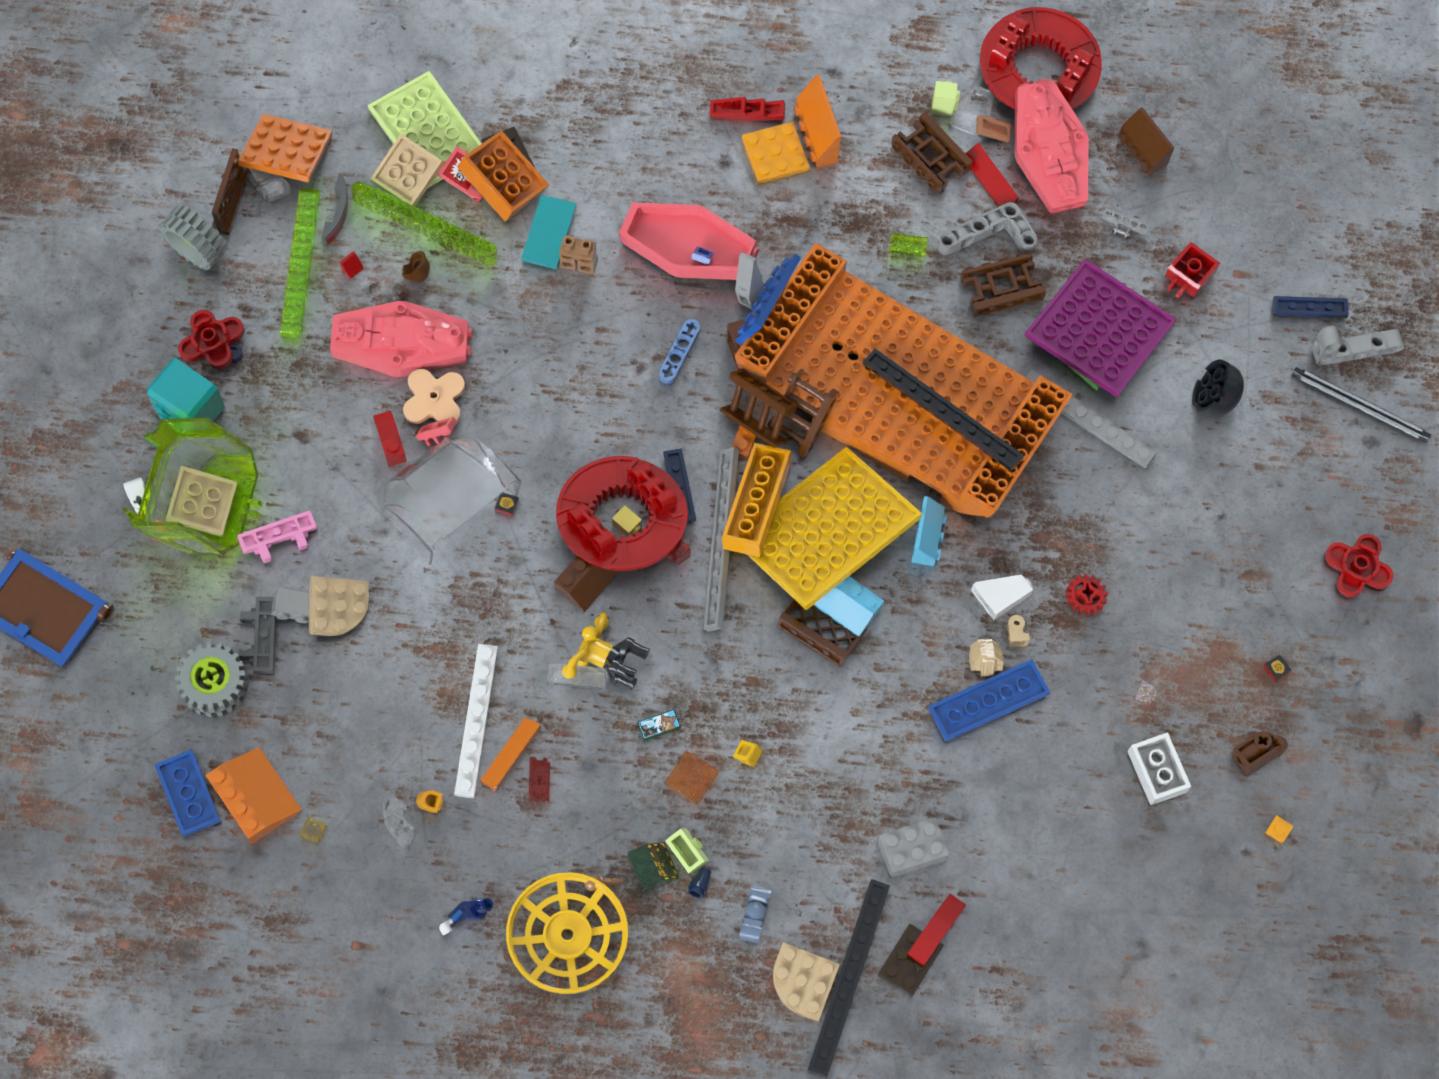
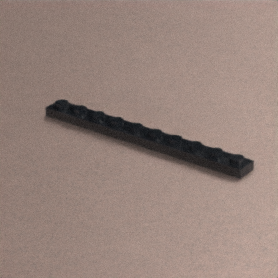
M876 348L863 361L864 366L1012 472L1024 458L1022 453Z
M873 879L870 880L807 1070L808 1072L825 1078L828 1076L890 885Z

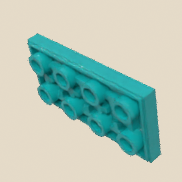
M545 195L540 196L521 261L553 269L558 268L560 247L563 237L568 235L577 206L576 203Z

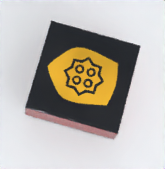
M500 492L494 508L495 511L513 516L519 497Z
M1281 655L1273 658L1263 666L1274 682L1291 671V668Z

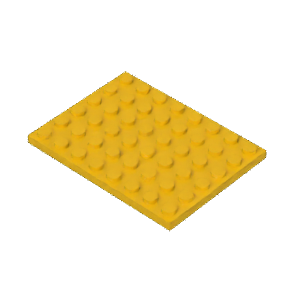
M845 447L779 499L761 556H748L805 610H808L919 521L922 513L849 448Z

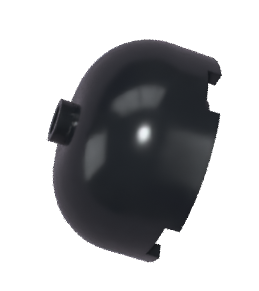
M1218 359L1211 362L1205 368L1207 371L1201 380L1197 379L1192 394V403L1196 406L1197 411L1211 417H1221L1230 413L1240 402L1244 391V379L1240 370L1234 365Z

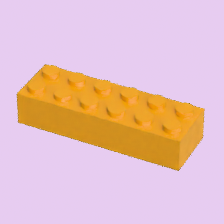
M754 443L722 535L723 549L756 557L761 556L791 466L790 450Z

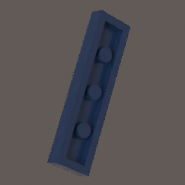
M1274 296L1273 315L1347 318L1349 315L1348 299Z
M682 448L663 451L666 471L679 485L686 499L688 509L687 522L696 521Z

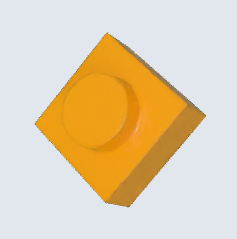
M1276 815L1265 833L1282 844L1292 830L1293 825Z

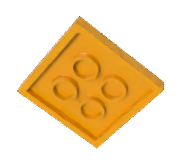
M793 122L741 136L757 184L810 170Z

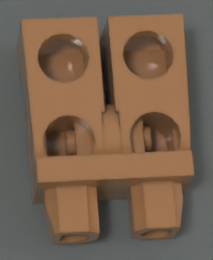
M564 236L559 251L560 268L576 271L578 264V272L594 275L598 262L596 243L587 239L581 240L573 238V236Z

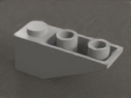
M741 252L735 292L739 303L751 308L759 300L757 296L765 289L756 258Z

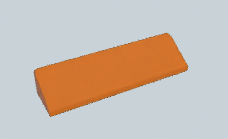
M525 717L480 779V782L497 791L538 734L541 725Z

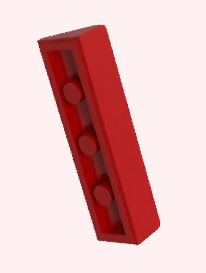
M978 143L968 150L965 154L973 161L971 170L997 206L1000 207L1009 202L1017 204L1018 195L982 146Z

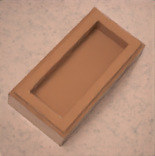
M979 115L976 122V133L1008 143L1011 140V124Z

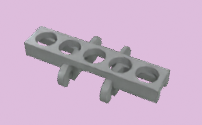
M1105 208L1102 219L1115 223L1114 227L1116 228H1113L1114 234L1118 232L1125 235L1124 238L1129 236L1132 230L1146 235L1150 226L1147 223ZM1123 219H1128L1129 223H1124ZM1119 225L1128 227L1127 232L1118 229Z

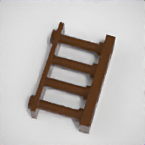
M743 368L730 372L729 379L737 386L732 403L721 407L720 412L773 448L786 444L787 440L779 435L785 415L796 412L798 405ZM743 389L750 394L745 412L738 407ZM757 398L764 403L759 421L752 417ZM771 407L778 413L773 430L765 426Z
M801 368L796 374L793 372L789 377L788 383L790 384L784 396L813 414L815 419L809 423L795 413L787 414L785 417L805 428L807 435L802 437L782 425L780 432L799 444L801 448L798 454L804 458L812 450L840 392L833 388L829 393H823L801 379L805 371ZM798 386L818 398L820 403H822L820 408H816L794 394L796 387ZM777 412L767 424L771 430H773Z

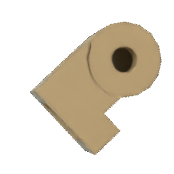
M1020 615L1011 616L1007 623L1008 647L1028 646L1030 641L1029 633H1023L1025 620Z

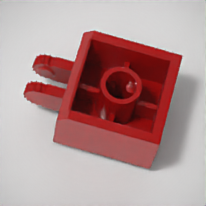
M1190 242L1169 266L1165 277L1172 282L1166 289L1170 292L1177 285L1181 288L1176 293L1177 298H1180L1185 291L1195 298L1214 276L1220 262Z

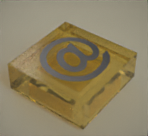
M308 817L299 835L319 844L327 825Z

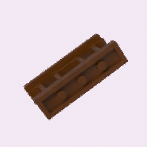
M926 111L920 115L919 120L914 121L913 127L916 129L915 132L908 137L901 131L898 135L892 136L891 144L894 151L899 152L903 156L904 161L915 169L916 174L923 178L929 188L935 190L938 194L942 188L947 187L948 181L945 177L955 170L959 176H962L963 173L966 174L971 171L973 161ZM924 131L930 136L925 141L920 138ZM914 141L918 146L912 151L907 145ZM930 145L940 154L931 162L921 153ZM948 156L953 161V163L949 166H947L943 162L948 158ZM936 166L941 170L937 176L931 172Z
M1022 253L1014 258H1003L998 262H987L979 267H968L962 271L960 279L963 282V286L973 285L977 297H973L970 300L974 317L1044 299L1046 293L1044 285H1042L1041 280L1032 282L1028 270L1034 269L1035 266L1034 261H1032V253ZM1021 267L1022 275L1014 276L1012 269ZM986 276L987 284L979 285L977 278ZM1008 276L1012 288L997 291L993 279ZM1025 282L1027 289L1019 291L1017 283ZM990 291L993 298L984 300L982 292Z

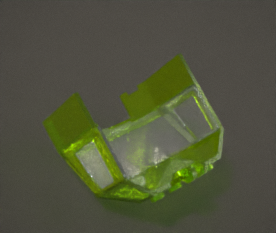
M209 418L162 419L157 424V429L143 436V438L154 444L157 449L138 514L133 513L127 508L122 509L128 515L131 526L148 537L191 555H224L239 545L237 535L243 533L246 518L257 519L260 516L259 512L249 510L250 506L260 508L263 505L262 501L252 499L259 475L253 451ZM181 466L237 482L222 537L186 527L180 522L165 521Z

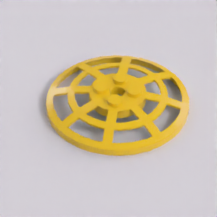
M572 872L548 875L527 887L512 906L506 926L508 951L521 975L538 988L558 994H576L588 991L607 980L622 961L628 941V923L625 911L615 894L605 884L595 878ZM572 880L586 883L589 880L595 883L597 890L590 899L580 894L566 893L565 881ZM557 882L558 894L546 898L537 906L527 899L539 888L549 883ZM603 894L615 906L621 922L608 924L604 912L597 905ZM567 899L577 900L586 905L580 913L568 910ZM559 901L560 911L551 917L542 911L549 904ZM523 905L531 912L526 923L525 936L513 937L514 920L518 910ZM592 910L597 913L603 926L591 928L586 918ZM537 917L545 923L543 935L531 936L532 926ZM571 930L573 937L570 940L563 939L561 936L563 931ZM622 931L621 947L617 958L612 963L604 957L609 946L610 933ZM604 934L603 944L598 953L589 947L592 936ZM532 944H545L549 953L542 961L535 953ZM515 945H526L530 957L538 965L531 974L519 962L514 949ZM585 953L593 959L585 967L576 970L575 958ZM556 957L567 960L568 971L556 970L549 967V965ZM598 963L608 969L604 975L594 982L578 987L577 976L590 971ZM544 971L555 976L569 977L570 988L551 987L537 979Z

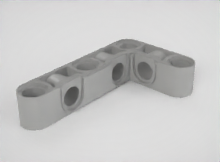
M1009 202L943 233L939 238L938 251L943 255H950L1006 229L1022 253L1030 254L1034 252L1038 238L1020 208L1015 203Z
M1336 326L1323 328L1312 345L1316 365L1319 366L1391 354L1404 349L1398 329L1340 339Z

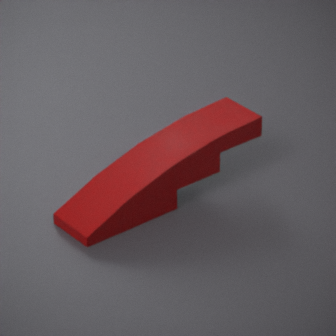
M746 97L710 100V118L740 121L785 119L784 100L766 102L764 98L747 100Z

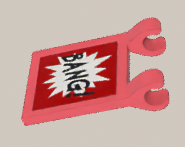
M456 146L437 176L467 194L476 203H479L483 196L478 190L473 189L474 186L457 168L462 158L468 153Z

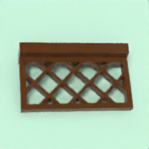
M232 148L212 209L214 218L212 227L225 235H230L250 174L249 168L238 166L240 155L238 149Z
M794 599L785 612L780 615L776 626L839 667H842L847 657L867 631V628L859 637L857 635L850 636L849 630L844 628L843 625L834 626L832 617L829 615H817L815 605L810 607L813 610L814 616L804 617L802 610L804 608ZM799 610L801 618L794 619L788 614L791 611ZM829 619L830 626L820 627L819 620ZM815 620L817 628L810 629L806 626L805 621ZM845 629L846 637L837 638L835 630ZM832 631L833 639L824 638L822 632ZM848 641V650L844 651L841 649L838 642Z

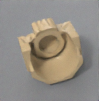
M981 639L971 644L969 653L971 671H980L981 677L993 676L995 671H1003L1004 662L999 644L992 639Z

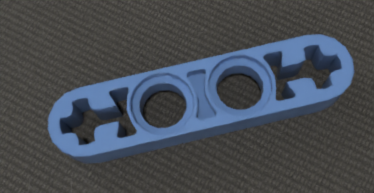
M688 319L683 324L660 369L659 377L661 382L671 384L675 381L699 335L700 324L698 321ZM695 326V330L693 329L690 336H688V327ZM681 340H686L689 345L683 348L678 343ZM677 355L681 360L678 363H673L670 358ZM670 366L672 368L671 376L665 377V373H668Z

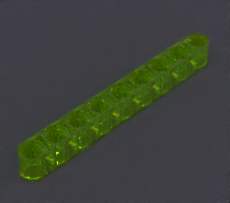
M357 181L352 184L351 193L355 203L485 265H493L497 262V249L493 243L364 182ZM476 245V247L470 248L469 246ZM488 252L493 253L492 255H485Z
M300 188L280 327V336L282 338H301L320 199L319 189Z

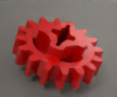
M1084 574L1083 578L1078 575L1076 581L1072 579L1070 581L1071 586L1066 588L1068 593H1066L1065 598L1069 599L1067 605H1073L1072 611L1078 609L1079 615L1085 612L1086 616H1089L1091 611L1095 615L1098 610L1101 611L1103 609V604L1107 602L1105 597H1107L1108 592L1104 591L1106 585H1100L1101 579L1095 581V575H1092L1091 578H1088L1087 574ZM1082 585L1081 589L1074 591L1076 587ZM1099 599L1096 604L1092 605V601Z

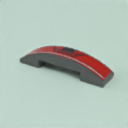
M341 173L338 174L334 189L336 198H339L333 223L325 221L321 236L323 246L326 247L339 234L347 216L348 192L345 179Z

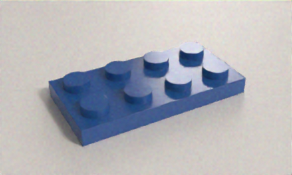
M192 749L154 764L183 838L221 822Z

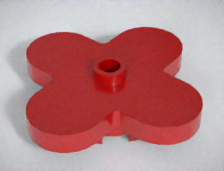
M209 310L195 312L190 319V325L193 330L192 334L179 343L178 352L180 356L187 362H194L206 357L211 367L215 369L226 368L233 360V353L229 345L243 337L245 332L243 323L236 317H227L218 321Z
M1372 534L1361 535L1353 547L1341 542H1335L1327 548L1325 552L1326 562L1329 566L1340 571L1336 586L1341 595L1353 598L1360 594L1365 584L1375 589H1384L1392 582L1394 576L1392 569L1387 564L1379 561L1378 556L1382 545L1376 536Z

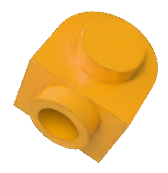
M433 790L422 791L417 796V805L424 811L437 813L443 804V794Z

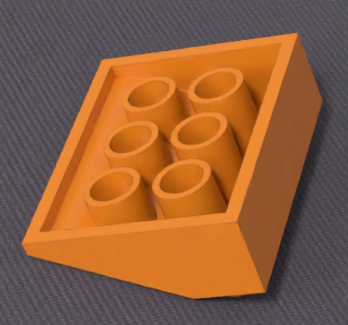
M818 74L796 98L794 112L796 116H799L800 130L805 133V144L807 147H810L811 161L815 162L817 168L838 163L841 134L821 77Z
M502 130L465 155L457 166L505 222L549 187V183Z
M259 747L221 764L206 774L208 781L251 844H254L302 812L301 807Z

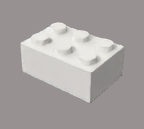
M1168 732L1133 744L1127 751L1150 805L1185 794L1191 788Z

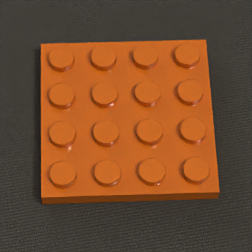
M262 114L238 160V166L309 183L332 137V130Z

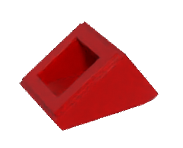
M354 251L340 261L342 272L350 279L364 268Z

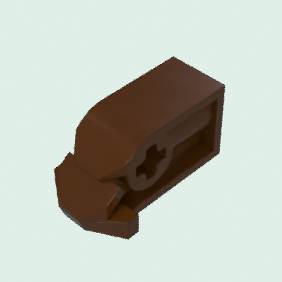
M1259 732L1233 748L1232 758L1248 776L1274 758L1280 757L1287 749L1288 743L1282 736L1273 735L1268 732Z

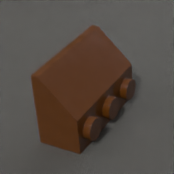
M1143 107L1138 109L1121 126L1119 138L1122 143L1128 146L1132 156L1139 160L1143 170L1152 175L1168 165L1174 146Z
M576 556L554 581V588L585 613L620 571L594 566Z

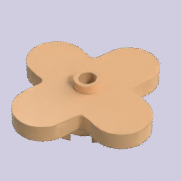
M425 369L413 371L408 377V385L415 396L404 404L403 412L406 420L413 424H420L428 418H434L437 422L454 417L458 423L461 414L454 400L461 396L465 390L462 376L458 373L450 372L439 379H435Z

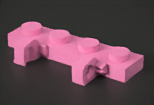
M309 510L237 535V540L244 555L254 551L255 555L260 554L263 563L271 561V555L268 549H271V545L285 540H296L300 551L307 549L308 544L305 538H308L309 532L317 530V526Z

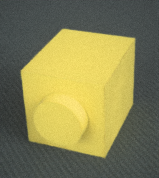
M624 505L612 518V526L628 538L630 534L636 536V532L640 533L642 530V519Z

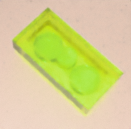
M891 233L889 252L925 257L928 237Z

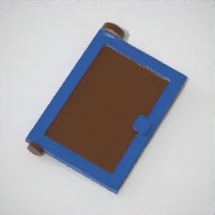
M19 548L17 551L12 550L7 557L9 562L0 573V629L64 668L97 620L104 623L111 617L114 606Z

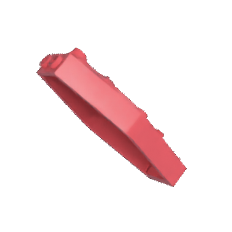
M1041 79L1033 84H1021L1015 93L1014 155L1018 165L1050 214L1085 206L1088 201L1089 138L1086 130L1053 79Z
M632 202L619 231L621 243L670 275L678 278L736 280L740 253L743 252L756 258L759 251L755 239L699 205ZM696 247H701L714 253L709 265L691 259Z
M396 301L333 315L330 351L334 358L393 377H405L417 369L432 371L467 363V356H471V345H468V339H472V328H469L467 320L407 301Z

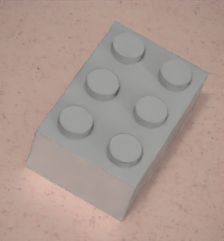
M936 817L879 835L877 840L890 878L946 861L949 856Z

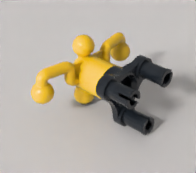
M601 612L594 620L595 628L593 626H586L582 630L584 640L580 645L579 651L569 660L568 664L563 666L562 674L565 678L572 679L577 675L576 665L586 667L590 662L607 670L610 682L619 683L633 690L638 678H634L637 670L624 665V660L629 653L645 660L650 652V648L636 643L630 637L615 646L601 640L602 631L609 626L607 613Z

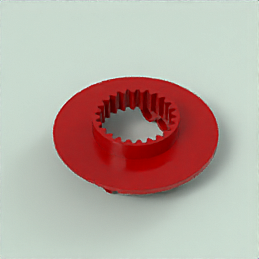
M1046 7L1023 8L1003 17L987 33L980 51L982 76L991 92L1012 109H1015V93L1017 88L1021 84L1028 83L1026 77L1021 78L1022 74L1017 73L1018 68L1015 67V57L1018 56L1019 51H1023L1024 47L1028 49L1030 44L1033 47L1036 44H1039L1040 47L1046 45L1047 49L1052 47L1053 52L1058 51V56H1063L1062 62H1065V71L1061 78H1057L1055 84L1072 110L1084 103L1098 85L1102 70L1099 45L1093 34L1082 22L1065 12Z
M631 456L605 457L581 467L564 484L556 505L558 530L570 550L582 560L594 566L614 571L642 569L664 559L681 541L688 519L686 499L676 481L653 463ZM616 495H619L620 498L624 495L627 498L634 496L635 501L640 499V504H645V509L648 510V515L650 516L649 522L646 523V528H642L641 533L636 532L635 537L630 534L627 539L624 535L618 539L608 529L603 528L602 523L595 516V510H598V505H602V500L608 501L609 496L614 499Z

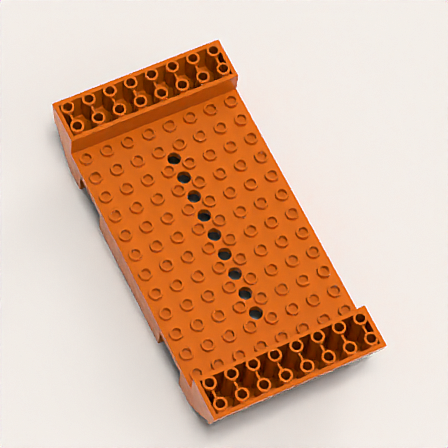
M815 242L788 280L762 328L746 340L735 354L738 368L745 369L782 395H785L790 384L788 379L793 372L796 374L802 368L805 371L801 379L823 393H829L833 388L840 392L821 430L822 432L908 483L913 476L942 494L940 503L951 510L963 514L990 517L996 512L1073 394L1041 375L1034 383L846 271L847 260ZM839 344L842 346V350L835 351L832 346ZM876 348L1022 453L1024 458L1012 472L873 371L867 370L863 365V361ZM854 353L858 356V359L850 360L848 355ZM796 387L794 392L796 396L814 407L820 408L822 403H820L818 398L802 388ZM797 406V407H799L800 409L804 410L805 412L809 413L808 411H806L805 409L801 408L800 406Z

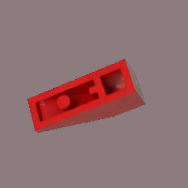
M392 411L373 415L388 467L407 462Z

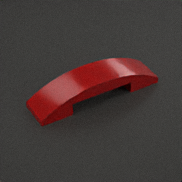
M949 894L907 955L924 966L966 907V904L952 894Z

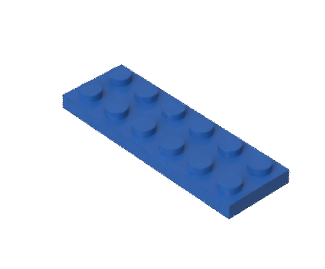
M796 253L791 258L786 257L780 267L776 266L772 270V277L764 284L766 288L758 294L759 300L751 306L752 312L748 313L744 318L745 324L741 325L737 331L738 336L735 341L740 346L762 328L801 259Z
M1033 659L938 701L928 706V710L944 741L948 742L1048 696L1050 691Z

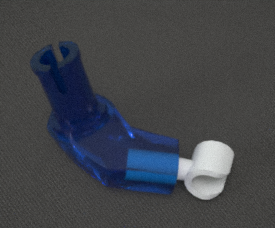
M484 898L482 901L461 902L447 915L449 920L440 925L439 929L442 935L453 931L450 926L452 923L457 926L465 919H481L485 917L487 911L493 908V901L489 898Z

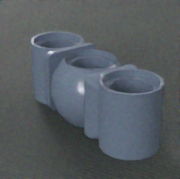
M756 885L751 886L739 939L759 943L771 889Z

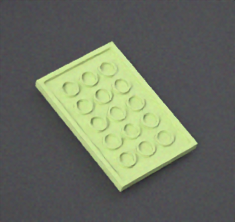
M430 71L367 105L369 111L393 144L399 135L402 134L441 159L444 164L456 146L469 153L482 144ZM436 175L429 187L443 179Z

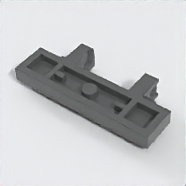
M256 597V608H251V612L241 611L240 613L241 623L249 621L252 623V626H255L254 645H251V649L246 651L239 649L240 659L249 660V663L253 664L254 674H273L276 616L271 615L274 597Z

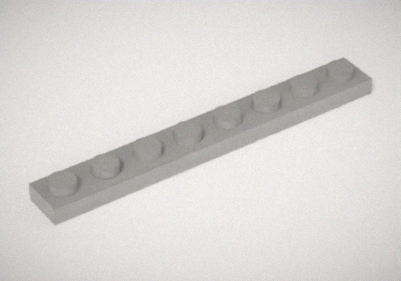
M1031 370L1026 378L1035 383L1040 375ZM1071 396L1061 412L1143 468L1148 466L1156 454L1155 450L1073 396Z

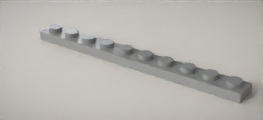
M735 447L721 450L719 456L703 630L708 632L723 629L730 550L723 549L722 535L735 498L739 449Z

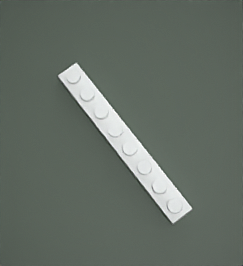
M478 644L454 795L458 797L475 798L498 646Z

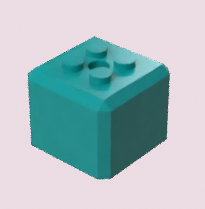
M172 358L147 387V395L158 417L165 422L168 421L177 431L185 433L192 439L200 438L225 408L218 388L177 358Z

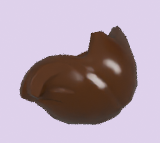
M423 251L413 253L409 264L403 265L404 272L402 276L405 279L413 282H422L428 277L430 264Z

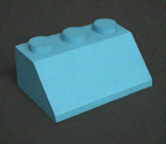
M924 496L920 509L922 516L918 521L911 562L934 566L935 561L940 559L941 549H938V544L943 542L944 532L941 531V527L946 524L947 514H944V506L927 496Z
M849 576L814 605L859 637L881 611L884 600Z

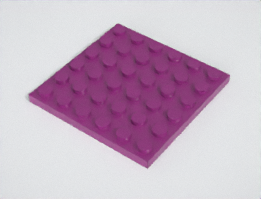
M1084 259L1028 328L1024 336L1117 398L1177 319Z

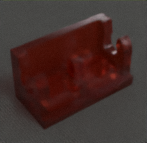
M530 757L529 801H549L550 762L545 757L543 760Z

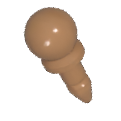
M589 876L606 886H617L623 883V880L618 878L603 879L602 876ZM588 880L584 883L587 890H597L594 882Z

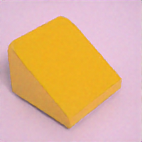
M741 740L733 757L749 766L755 767L762 754V749L757 744Z

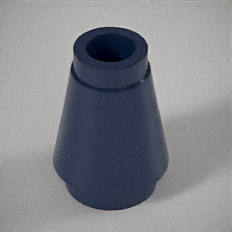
M706 867L700 868L688 885V893L696 898H703V895H706L711 870Z

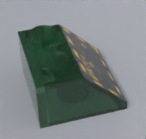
M665 842L646 844L627 852V858L642 894L680 879Z

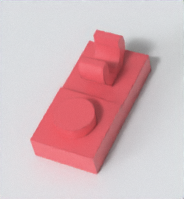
M454 417L424 425L418 431L416 437L418 441L425 439V443L428 446L433 442L431 438L437 444L441 440V435L447 436L453 432L457 422Z

